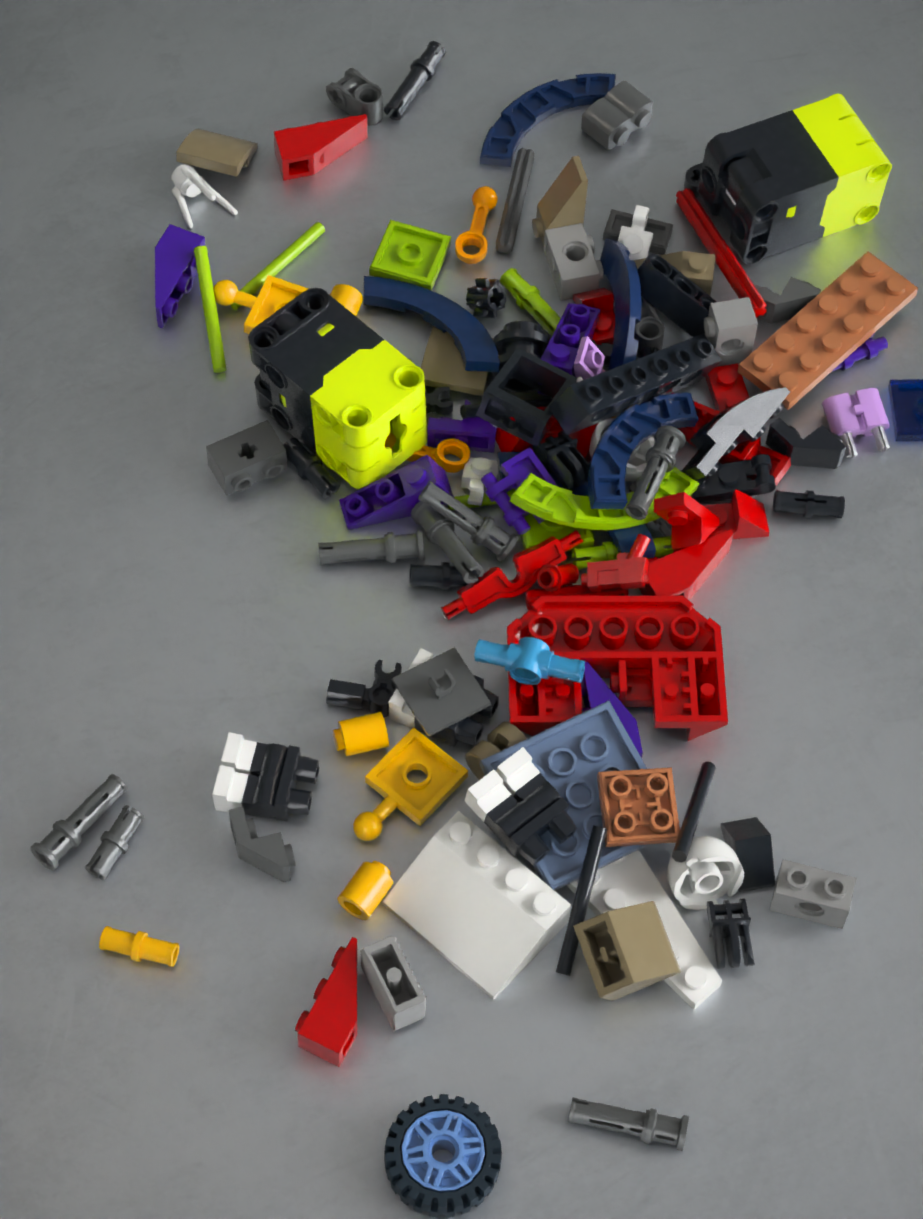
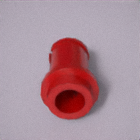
M552 563L546 564L538 572L537 580L539 585L546 591H557L561 586H570L572 583L576 584L579 579V570L572 563L560 566Z

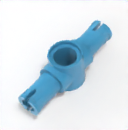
M533 637L521 638L518 644L510 643V645L479 639L474 653L476 662L505 667V671H509L510 676L514 680L526 685H536L540 683L541 678L548 680L549 677L581 683L585 670V661L554 655V651H550L549 646L544 641Z

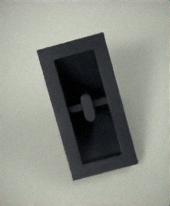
M754 817L721 823L720 827L724 841L734 850L745 872L743 883L738 892L775 886L771 834L759 819Z

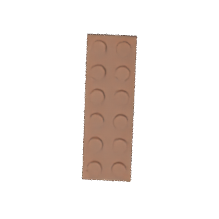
M868 251L739 363L738 372L763 392L786 387L790 393L782 403L785 405L784 408L789 410L916 297L918 287Z

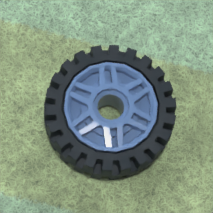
M440 1094L439 1099H433L432 1095L424 1097L423 1102L418 1103L416 1100L409 1104L407 1111L402 1110L398 1114L396 1122H393L389 1129L384 1150L386 1174L395 1194L398 1193L400 1195V1199L405 1205H412L414 1211L420 1214L425 1211L429 1213V1217L438 1218V1214H445L446 1218L454 1217L455 1213L461 1212L463 1215L470 1212L471 1207L474 1205L478 1207L484 1201L486 1195L489 1196L493 1190L495 1182H497L502 1160L501 1141L498 1137V1131L495 1124H491L488 1114L485 1111L481 1113L479 1106L472 1101L470 1104H467L464 1098L456 1096L455 1100L449 1099L448 1094ZM445 1149L452 1153L453 1158L448 1162H439L434 1159L433 1154L437 1150Z

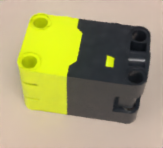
M833 94L823 100L727 133H720L713 137L705 149L697 192L711 214L722 217L731 231L730 243L742 261L750 265L761 259L780 254L786 250L872 220L879 212V206L892 164L843 95Z
M310 288L302 292L253 328L249 333L248 341L251 361L260 371L254 382L259 408L272 417L282 429L288 431L312 453L318 456L329 469L334 470L351 487L359 490L385 477L411 457L414 452H417L426 445L427 417L423 370L336 301L327 291L321 288ZM390 433L396 437V443L392 447L393 451L390 447H385L386 438Z

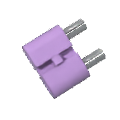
M867 388L857 390L854 395L850 396L849 393L838 394L822 402L831 433L837 434L846 446V458L850 459L857 456L858 453L853 439L860 434L863 437L873 435L878 451L883 452L889 449L890 446L885 430L890 425L878 389Z

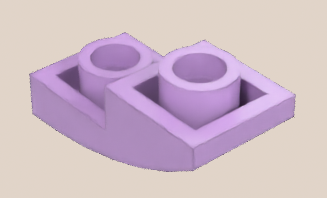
M588 336L582 337L574 362L575 377L581 376L583 380L606 372L602 368L605 356Z

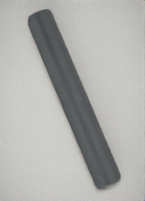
M521 148L517 152L495 248L499 253L509 254L513 250L535 153L531 149Z

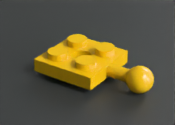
M270 275L267 276L258 297L238 291L235 283L230 280H220L213 287L215 301L219 305L229 306L236 303L251 308L244 323V333L247 334L277 310L288 304L302 292L308 290V288Z
M413 727L365 776V783L385 799L373 812H363L355 818L353 823L354 833L361 840H375L382 832V821L396 808L417 825L421 826L467 779L469 770ZM413 770H421L427 775V778L421 783H413L406 776Z

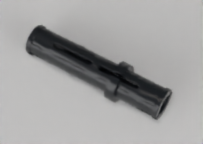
M436 41L429 42L421 57L413 61L410 66L411 71L389 103L384 107L386 115L392 109L394 110L389 118L397 121L400 120L424 83L431 80L434 76L435 67L446 54L444 47L438 53L436 52L441 45Z

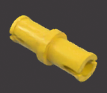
M109 926L104 927L99 941L100 950L128 955L131 957V960L137 962L145 959L170 967H174L180 947L179 943H171L148 937L146 932L138 931L134 934L113 929Z

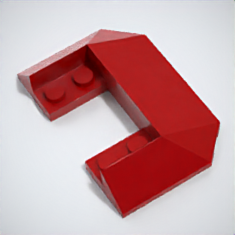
M683 595L541 596L520 619L516 618L507 626V645H510V643L518 644L519 640L524 637L540 639L549 646L550 651H554V655L588 662L601 678H610V672H616L618 660H626V669H651L654 728H686L687 741H690L728 724L721 626L711 618L707 620L693 608L694 604ZM508 671L509 722L520 731L534 736L545 731V729L556 726L582 713L581 683L549 677L548 680L541 678L540 683L536 685H526L514 680Z

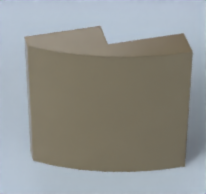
M195 129L188 134L176 151V162L237 177L243 166L248 167L258 148V143L202 129Z
M433 327L421 364L425 385L437 388L449 387L453 391L483 396L490 372L466 371L464 361L454 344L455 340L448 332L443 333L438 328Z

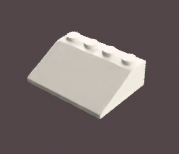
M460 811L431 838L382 901V904L493 1000L562 930L569 921L571 904Z

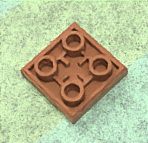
M672 767L598 772L597 782L603 828L607 829L605 847L676 843L680 827Z

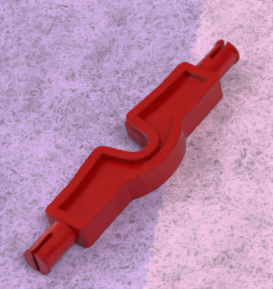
M574 530L559 540L551 536L533 547L516 553L512 559L517 572L513 580H508L499 567L490 568L482 577H478L479 580L459 589L457 591L459 598L441 607L445 618L450 620L464 610L473 614L499 598H513L523 594L536 582L538 572L544 565L551 563L555 565L560 564L567 559L565 552L583 543L579 532Z

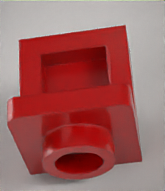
M618 660L616 672H610V689L612 692L616 693L617 698L625 707H653L651 669H626V660Z

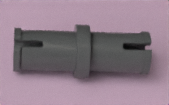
M124 805L111 829L105 831L100 837L102 843L90 862L85 866V869L96 878L99 876L101 880H106L108 873L120 854H125L129 849L128 842L139 824L144 820V816L132 807L130 810V806Z

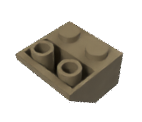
M654 901L607 911L573 926L599 998L614 1001L681 973Z

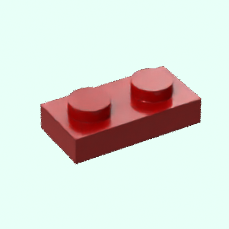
M738 363L715 367L705 376L717 411L721 412L740 401L750 398L743 377L738 372Z

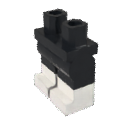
M421 648L408 670L432 659L433 654ZM474 675L491 702L490 706L477 713L491 718L498 708L499 697L484 689V679ZM396 689L389 700V719L410 728L414 727L419 732L426 734L400 692ZM471 715L431 735V737L445 740L446 744L455 747L458 740L475 746L482 735L484 724L471 719L473 716Z
M228 732L221 759L222 765L219 766L212 793L215 811L229 812L228 810L243 806L245 815L266 818L277 817V820L288 822L289 814L309 815L312 791L296 789L298 781L316 784L320 769L319 760L301 756L300 747L289 745V747L280 744H264L244 740L243 735Z
M522 747L497 766L496 771L493 769L468 788L465 802L499 840L507 846V849L513 856L520 853L532 865H535L550 851V848L540 838L541 835L549 831L561 844L574 835L577 827L567 814L570 805L563 797H560L557 790L543 777L531 762L532 757Z

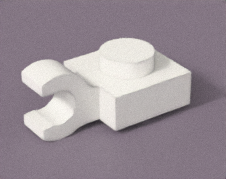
M636 205L632 226H621L618 242L628 248L630 260L647 258L649 255L654 234L645 231L650 212L648 207Z
M470 457L468 463L465 464L461 488H468L470 490L468 504L482 505L484 491H487V489L481 482V478L487 473L492 472L498 480L499 469L497 461L483 457Z

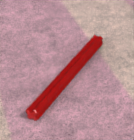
M688 188L683 191L679 190L676 193L678 206L708 252L715 254V262L739 299L750 298L756 318L759 315L763 316L767 311L764 299L694 193Z

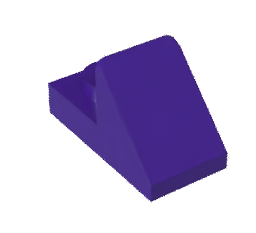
M465 399L464 405L471 404L467 399ZM429 417L427 446L437 448L441 441L454 438L466 443L470 451L494 453L496 428L480 417L455 420L449 417Z

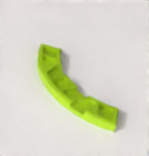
M674 467L671 471L665 473L654 499L681 492L691 496L697 490L699 483ZM532 473L517 488L510 499L511 503L537 517L560 525L580 529H624L643 525L661 518L654 513V499L646 518L637 520L626 513V506L624 509H591L589 496L572 494L571 490L555 486ZM631 492V493H627V494H626V497H627V504H626V506H627L628 503L630 502V500H631L632 495H633L634 492Z

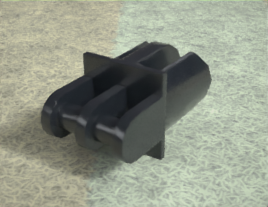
M562 430L558 432L557 437L549 436L545 439L544 443H539L537 447L533 446V451L548 473L552 472L565 489L573 490V487L577 488L584 485L585 481L588 483L590 464L577 449L578 439L572 440Z
M745 898L739 899V903H730L729 900H723V904L715 905L713 901H707L709 937H713L717 968L723 969L725 967L726 956L723 938H725L730 967L736 968L740 966L741 954L738 936H740L745 966L755 965L749 933L751 917L748 916ZM732 914H740L741 918H732ZM724 915V919L716 920V916Z

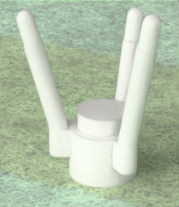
M183 164L173 171L171 179L175 187L172 189V193L177 198L188 229H191L193 224L184 196L195 197L202 192L211 201L216 200L232 215L235 216L237 214V210L215 191L192 165Z

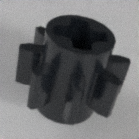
M476 278V286L467 288L466 305L474 310V317L496 318V310L505 308L506 291L501 286H498V279Z

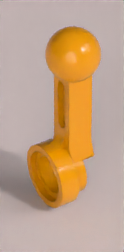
M487 186L480 187L473 193L472 202L475 211L470 231L460 234L455 242L457 257L467 264H476L487 255L488 243L483 234L489 211L495 208L498 201L496 192ZM473 245L477 246L480 251L474 255H469L463 251V248Z
M390 433L386 438L385 447H390L393 451L392 447L396 443V437ZM450 438L441 441L437 448L424 445L422 449L414 452L406 461L414 462L428 455L446 472L456 473L464 469L465 464L468 463L470 449L463 441ZM452 454L459 457L460 460L452 462L444 456Z

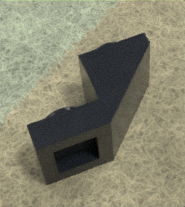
M780 418L770 424L765 443L773 451L790 457L791 465L837 469L842 464L846 446L837 434L831 433L823 425L802 439L794 427L788 426Z

